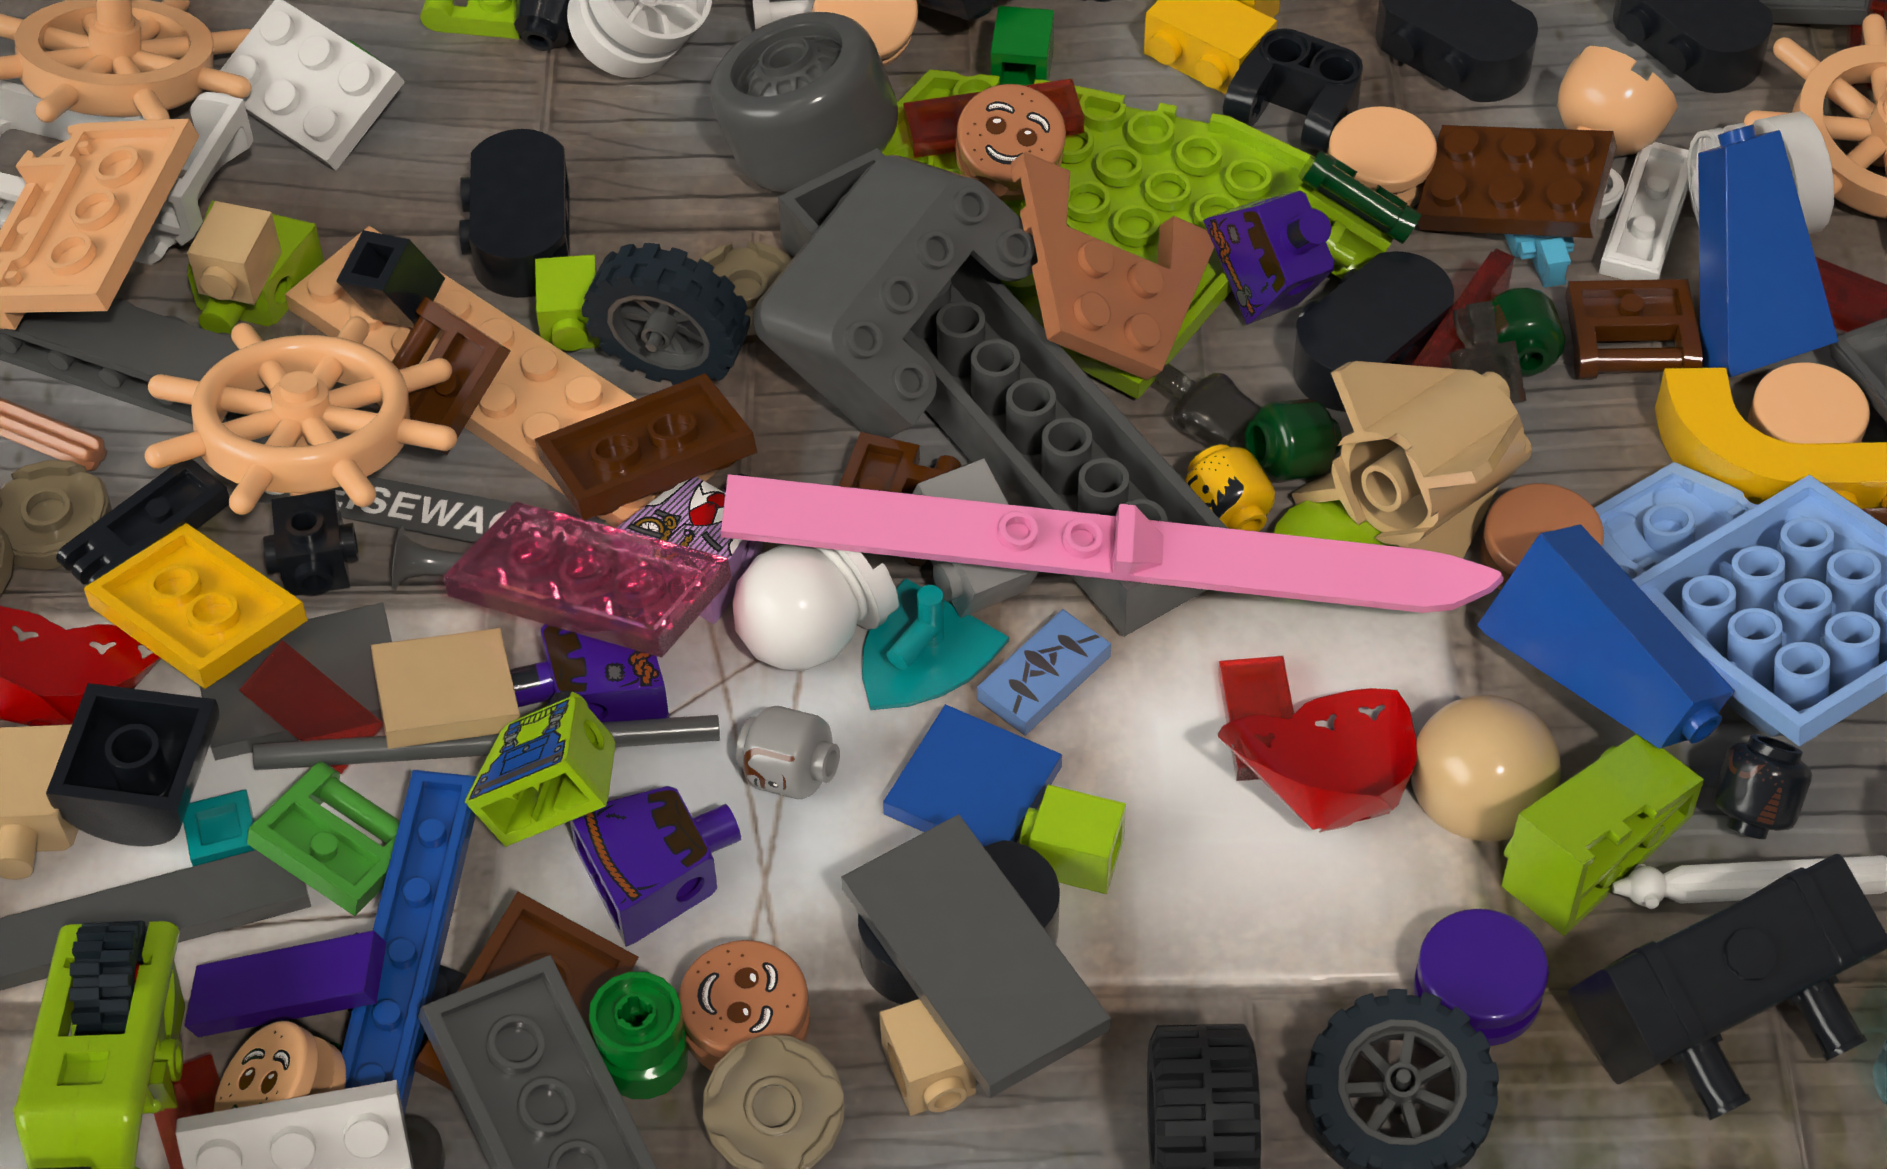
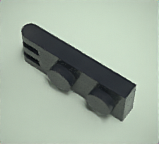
M193 459L174 464L62 546L57 553L56 560L66 570H72L73 576L81 583L89 585L183 524L187 523L195 529L200 527L229 505L230 497L227 487Z

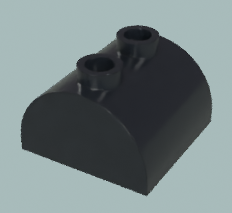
M88 683L46 791L51 806L54 809H59L62 818L68 823L102 840L122 845L144 847L160 845L171 841L178 835L219 720V707L216 699Z

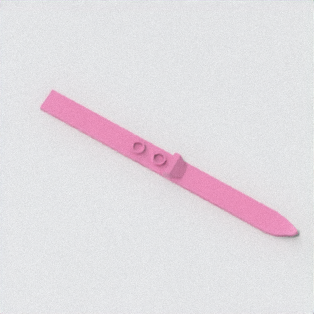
M728 474L721 527L722 538L1420 613L1455 610L1493 592L1504 580L1501 572L1453 555L1422 549L1149 520L1136 505L1119 504L1116 516L731 474Z

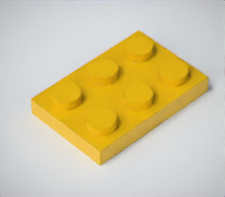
M187 523L84 587L89 606L204 689L308 621L303 601Z

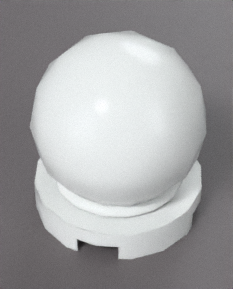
M787 544L779 545L757 555L737 581L733 599L735 631L754 657L780 669L803 672L834 660L851 642L856 624L865 629H876L886 622L887 617L899 607L896 587L884 563L872 569L861 552Z

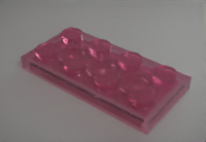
M516 501L443 576L448 597L663 657L732 579L727 557L596 522L583 521L581 518Z

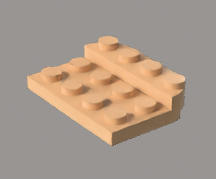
M190 119L75 124L67 127V131L71 136L70 139L52 147L40 157H36L29 150L21 157L15 167L25 180L26 185L0 230V329L16 330L24 314L27 312L108 311L199 138V134Z

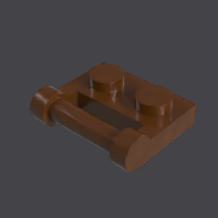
M1688 279L1568 281L1565 299L1574 347V370L1577 379H1596L1598 373L1664 372L1665 368H1702V347ZM1675 340L1676 347L1598 349L1597 342Z
M424 296L416 309L420 316L392 363L399 370L419 364L439 330L445 331L427 361L436 358L446 359L452 366V375L445 382L408 393L410 419L449 426L454 429L458 438L511 350L469 324L440 303ZM378 403L369 405L378 412L381 409ZM436 450V451H439V452L444 453V454H446V455H448V453L450 452V450H448V451Z

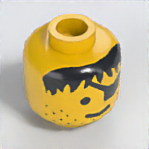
M1223 444L1212 446L1195 456L1187 468L1188 473L1184 481L1227 528L1259 532L1267 522L1266 516L1271 511L1276 498L1274 486L1255 456L1245 448L1229 447Z

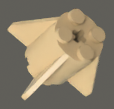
M1363 361L1347 362L1331 372L1353 431L1344 436L1338 446L1342 445L1341 455L1333 460L1332 472L1307 483L1292 493L1295 504L1298 505L1306 500L1315 503L1340 500L1348 515L1358 526L1367 520L1375 529L1381 531L1382 533L1374 538L1384 544L1428 550L1463 559L1498 486L1512 477L1518 468L1529 460L1532 453L1531 443L1524 433L1520 416L1510 399V388L1507 382L1499 374L1489 371L1481 375L1473 370Z

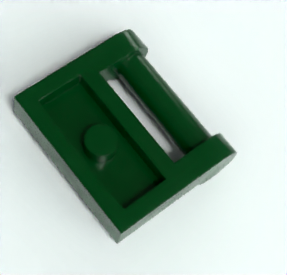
M1320 150L1315 157H1309L1298 175L1302 182L1320 191L1384 231L1399 243L1403 244L1407 240L1422 213L1407 205V202L1380 185H1377L1375 190H1372L1354 179L1358 172L1329 153L1326 154Z

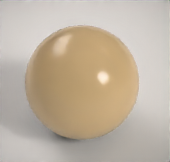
M1474 695L1453 701L1444 706L1426 722L1417 737V762L1411 774V783L1416 799L1423 811L1445 830L1476 841H1501L1513 837L1518 813L1560 785L1561 762L1557 744L1550 730L1533 711L1505 697Z

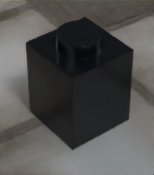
M363 230L336 282L372 319L413 328L420 316L416 309L424 296L434 300L445 277L410 239Z

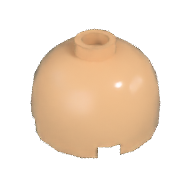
M1588 46L1572 61L1559 88L1557 107L1564 126L1567 129L1614 131L1617 145L1614 156L1636 154L1643 148L1652 145L1664 132L1678 108L1675 96L1665 82L1654 72L1646 81L1640 75L1631 71L1637 61L1628 55L1607 47Z

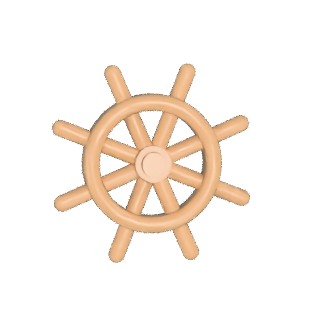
M65 0L44 7L25 19L0 13V37L15 41V55L0 56V80L20 78L21 82L31 93L42 99L36 105L35 113L38 119L45 123L55 121L67 110L105 117L143 116L145 120L170 119L168 110L194 100L204 90L225 93L241 99L246 98L250 94L252 87L247 78L214 69V55L234 53L251 29L210 32L203 22L186 12L190 5L189 0H163L162 2L152 0Z
M1879 14L1868 15L1862 23L1865 45L1838 51L1821 62L1788 37L1779 38L1773 45L1774 55L1806 80L1792 112L1802 111L1812 118L1823 136L1831 160L1834 178V198L1862 213L1887 219V29L1884 18ZM1871 83L1874 103L1851 85ZM1828 97L1852 117L1823 115L1824 99ZM1753 110L1745 116L1744 124L1747 126L1752 125L1755 120L1787 114V112ZM1834 140L1858 141V145L1846 155ZM1871 164L1877 167H1885L1886 177L1877 175L1866 168Z
M362 317L350 318L337 337L296 335L265 341L261 339L251 325L239 323L231 331L232 341L239 350L217 362L200 381L164 374H157L149 380L148 391L154 398L192 405L191 412L194 432L150 445L145 451V461L150 467L160 469L201 456L215 472L238 483L230 495L229 506L233 512L239 515L250 513L265 491L289 493L290 496L329 491L340 486L355 505L367 507L376 498V490L367 476L388 464L400 452L404 444L441 451L451 450L456 445L457 434L451 427L410 419L408 394L447 381L452 375V366L446 359L436 358L399 370L384 355L362 344L369 333V324ZM336 382L347 385L337 389H333ZM267 387L271 394L257 392V390ZM378 403L381 408L378 413L356 410L357 408ZM228 412L247 415L222 423ZM332 431L348 433L350 435L337 439ZM271 435L265 444L253 442V440Z

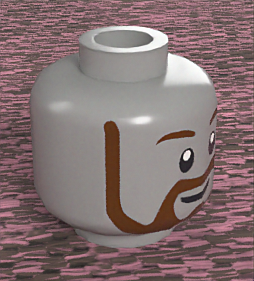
M783 706L767 707L757 717H750L741 729L736 747V760L738 765L743 768L748 783L759 790L794 799L810 797L816 792L822 782H830L837 771L840 759L839 747L837 744L832 743L830 726L823 718Z

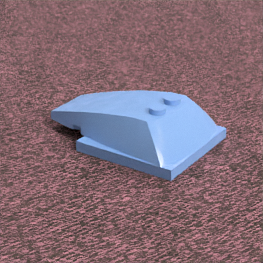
M1673 462L1594 508L1603 525L1604 540L1602 548L1731 686L1735 692L1726 703L1738 715L1768 737L1785 736L1800 747L1887 693V526L1811 475L1806 476L1758 505L1748 501L1744 497V493L1735 487Z

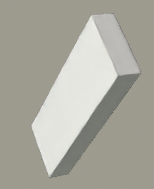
M1654 142L1637 153L1601 259L1599 274L1622 280L1660 279L1689 189L1687 182L1689 150Z

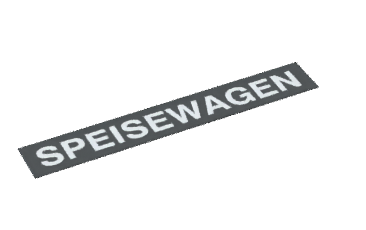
M367 476V478L376 490V498L367 507L355 505L341 486L330 489L336 492L342 518L399 528L400 525H403L405 530L526 553H532L538 521H535L536 516L543 512L555 513L559 516V521H556L552 557L584 564L588 563L606 520L597 518L583 521L579 515L371 476ZM265 491L258 502L272 504L271 499L289 497L290 494Z

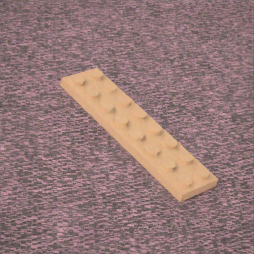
M371 226L364 229L365 231L380 233ZM359 233L285 293L287 305L291 312L327 336L332 337L338 336L350 318H364L369 324V333L362 344L373 348L392 362L412 327L372 319L336 282L361 235ZM441 273L445 280L434 301L448 308L457 316L511 350L464 428L564 494L540 460L535 438L637 399ZM439 330L420 363L426 362L443 336L444 330ZM712 470L697 477L706 482L718 470ZM663 492L653 493L620 506L610 514L597 515L596 517L606 520L605 523L617 529L620 524Z

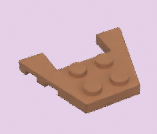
M1024 152L1011 162V174L1013 183H1022L1026 207L1020 210V216L1024 232L1033 235L1038 262L1032 266V272L1047 340L1145 380L1151 379L1162 372L1213 252L1214 245L1208 230L1178 217H1171L1159 226L1157 264L1067 226L1070 171Z

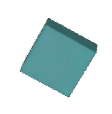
M246 789L189 803L183 823L193 867L255 850L247 844L249 827L255 821Z

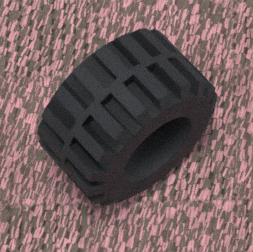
M1245 1024L1157 1025L1149 1040L1147 1060L1150 1169H1260L1261 1114L1258 1067L1254 1042Z

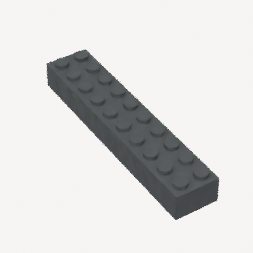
M878 148L778 196L782 246L793 258L865 170L879 159L885 157ZM969 255L903 340L931 365L936 376V393L926 411L972 463L983 458L985 459L1008 504L1116 516L1119 504L1136 505L1149 520L1227 528L1062 347L1047 340L1045 329L1004 284L972 255ZM1071 575L1124 637L1206 591V589Z

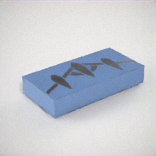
M1062 609L977 686V700L1026 736L1111 657V643Z

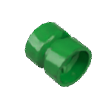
M627 972L612 977L597 990L590 1003L589 1022L594 1043L620 1095L630 1099H652L666 1094L681 1081L688 1066L687 1039L684 1031L681 1002L677 992L664 978L649 972Z

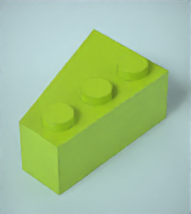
M1638 734L1618 747L1616 745L1611 746L1596 762L1518 813L1513 837L1504 850V856L1508 860L1501 887L1561 935L1565 936L1612 892L1613 882L1628 877L1635 866L1642 864L1693 816L1704 779L1665 749L1657 748Z

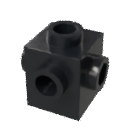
M335 490L271 499L274 535L263 537L264 553L269 574L280 572L285 590L294 596L304 594L318 595L330 590L350 588L348 562L359 560L357 537L354 524L343 523Z

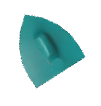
M905 578L896 589L899 601L898 609L891 613L882 625L876 629H869L863 647L862 680L870 710L909 707L944 696L968 683L991 663L1009 642V636L970 614L960 618L954 605L943 600V592L938 586L925 585L921 587Z

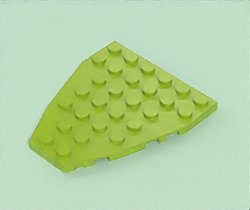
M929 69L897 102V127L892 139L882 153L885 156H902L962 175L955 155L957 125L964 107L975 95L987 88L1000 85V76L984 74L963 76L952 71ZM1035 79L1034 89L1047 96L1056 105L1065 124L1066 140L1061 167L1070 171L1067 226L1156 264L1158 259L1159 226L1175 216L1207 230L1203 220L1253 201L1297 191L1302 183L1298 175L1309 157L1312 156L1230 116L1212 113L1210 122L1206 123L1177 117V106L1159 102L1157 111H1147L1127 107L1125 95L1056 81ZM1025 199L1003 201L1021 218L1020 210L1026 207ZM1215 247L1163 370L1232 291ZM1033 273L1014 282L999 279L1044 328ZM1061 346L1084 372L1136 399H1139L1161 374L1160 372L1151 379L1145 380Z

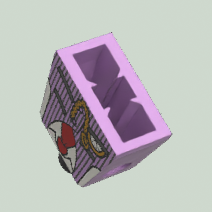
M741 473L736 474V475H740V476H747V475L741 474ZM694 477L679 483L671 490L663 492L620 524L614 533L619 566L622 571L710 623L715 624L733 599L737 581L757 555L761 554L763 543L759 541L722 538L721 527L726 486L719 490L702 479Z

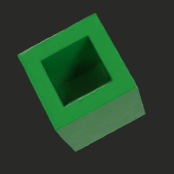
M998 6L991 47V75L1000 76V85L1018 84L1033 89L1035 79L1049 81L1054 49V10Z

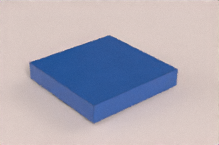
M945 704L884 799L883 812L884 815L922 832H926L959 814L983 847L1002 840L1017 842L1021 835L1028 808L1037 809L1044 797L1047 785L1052 784L1062 768V754Z

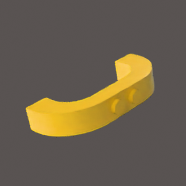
M1726 368L1664 369L1655 405V413L1661 440L1673 462L1735 487L1744 493V497L1748 501L1758 505L1806 476L1811 475L1860 509L1887 508V442L1791 443L1781 441L1756 430L1740 415L1732 399Z

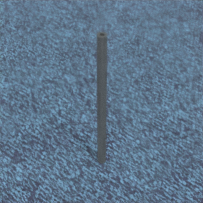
M718 715L602 722L613 735L616 743L615 747L720 741ZM499 734L392 749L387 747L386 736L253 744L254 770L313 767L321 761L329 766L488 756Z

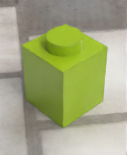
M595 254L535 259L536 314L540 337L562 351L600 348V339L592 337L586 328L589 318L582 315V306L586 300L584 297L597 273Z
M1048 784L1040 809L1029 807L1021 830L1020 844L1028 846L1041 854L1052 866L1059 883L1107 894L1124 841L1126 803Z

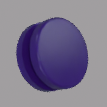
M1489 909L1458 911L1437 922L1425 936L1420 948L1414 977L1415 996L1422 997V993L1426 992L1442 998L1440 1004L1451 1010L1456 1006L1471 1018L1469 1024L1476 1032L1482 1031L1490 1046L1504 1044L1523 1034L1532 1025L1539 1013L1549 976L1546 952L1537 936L1526 925L1512 916Z

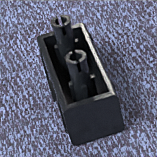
M1834 854L1806 869L1803 867L1798 868L1751 896L1658 942L1649 941L1635 948L1568 990V997L1607 1071L1616 1084H1621L1669 1059H1672L1674 1065L1680 1062L1707 1111L1706 1115L1710 1121L1751 1100L1749 1094L1745 1093L1718 1043L1723 1040L1720 1033L1788 1000L1791 1006L1797 1004L1823 1051V1057L1826 1061L1867 1041L1834 984L1839 982L1836 977L1837 974L1887 949V934L1846 861L1840 854Z

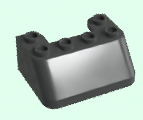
M885 156L865 170L759 299L753 311L754 329L758 337L864 433L890 438L915 424L932 402L937 388L936 376L931 365L903 340L905 335L969 255H972L992 275L1004 281H1019L1032 274V266L1038 262L1033 235L1024 232L1021 218L982 182L902 156Z

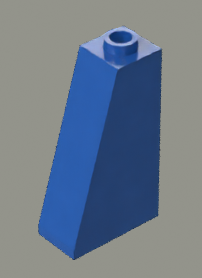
M1754 124L1719 134V147L1698 153L1700 342L1702 347V368H1726L1728 377H1734L1839 342L1781 132L1777 130L1757 135Z
M1581 524L1540 533L1477 624L1484 634L1659 749L1687 740L1691 744H1695L1708 737L1721 723L1722 716L1719 714V711L1735 692Z

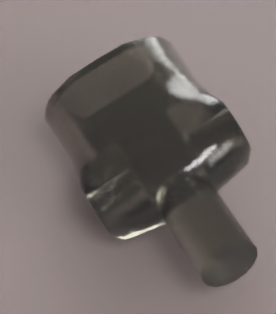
M1166 364L1162 372L1157 374L1155 382L1179 400L1173 408L1172 416L1176 426L1184 433L1209 447L1223 444L1229 447L1245 448L1247 426L1250 421L1254 420L1261 406L1242 393L1224 373H1212L1196 383L1173 365Z

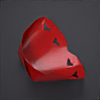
M0 606V720L28 726L72 725L88 683L134 689L162 658L155 653H151L142 659V654L138 650V646L142 644L116 625L95 624L65 630L41 615ZM16 626L25 633L35 632L38 636L19 641L18 635L12 627ZM97 642L101 645L115 642L116 645L107 649L104 654H100L89 643Z
M1367 688L1332 694L1305 703L1290 719L1263 714L1250 715L1230 721L1222 726L1218 732V737L1312 830L1321 829L1319 833L1345 828L1357 821L1389 814L1391 810L1399 805L1417 762V738L1410 708L1398 690ZM1377 706H1385V709L1378 714L1376 720H1372L1367 714L1358 711L1360 707L1374 710ZM1330 715H1336L1334 730L1315 725L1316 721H1328ZM1270 733L1275 736L1270 743V747H1267L1265 743L1254 737L1256 734L1264 738ZM1237 740H1240L1244 755L1237 749H1234L1231 744L1237 746Z

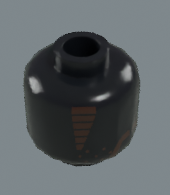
M1756 734L1750 736L1748 743H1736L1729 748L1724 758L1712 799L1714 804L1723 813L1730 816L1727 823L1730 829L1752 838L1766 839L1769 830L1783 831L1794 827L1798 821L1812 781L1810 768L1801 761L1803 752L1800 749L1783 741Z

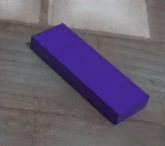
M373 930L197 965L184 1026L195 1036L203 1037L279 1021L377 1004L387 942Z

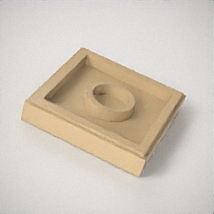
M501 628L371 645L372 662L388 749L499 734L508 723L520 718Z

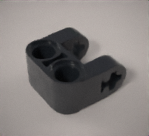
M1288 28L1272 30L1262 37L1259 44L1248 55L1233 77L1224 99L1223 115L1230 116L1252 127L1259 120L1269 103L1303 114L1307 117L1302 129L1301 145L1318 152L1321 150L1328 154L1330 136L1334 127L1342 118L1358 109L1363 71L1362 60L1355 52L1348 48Z

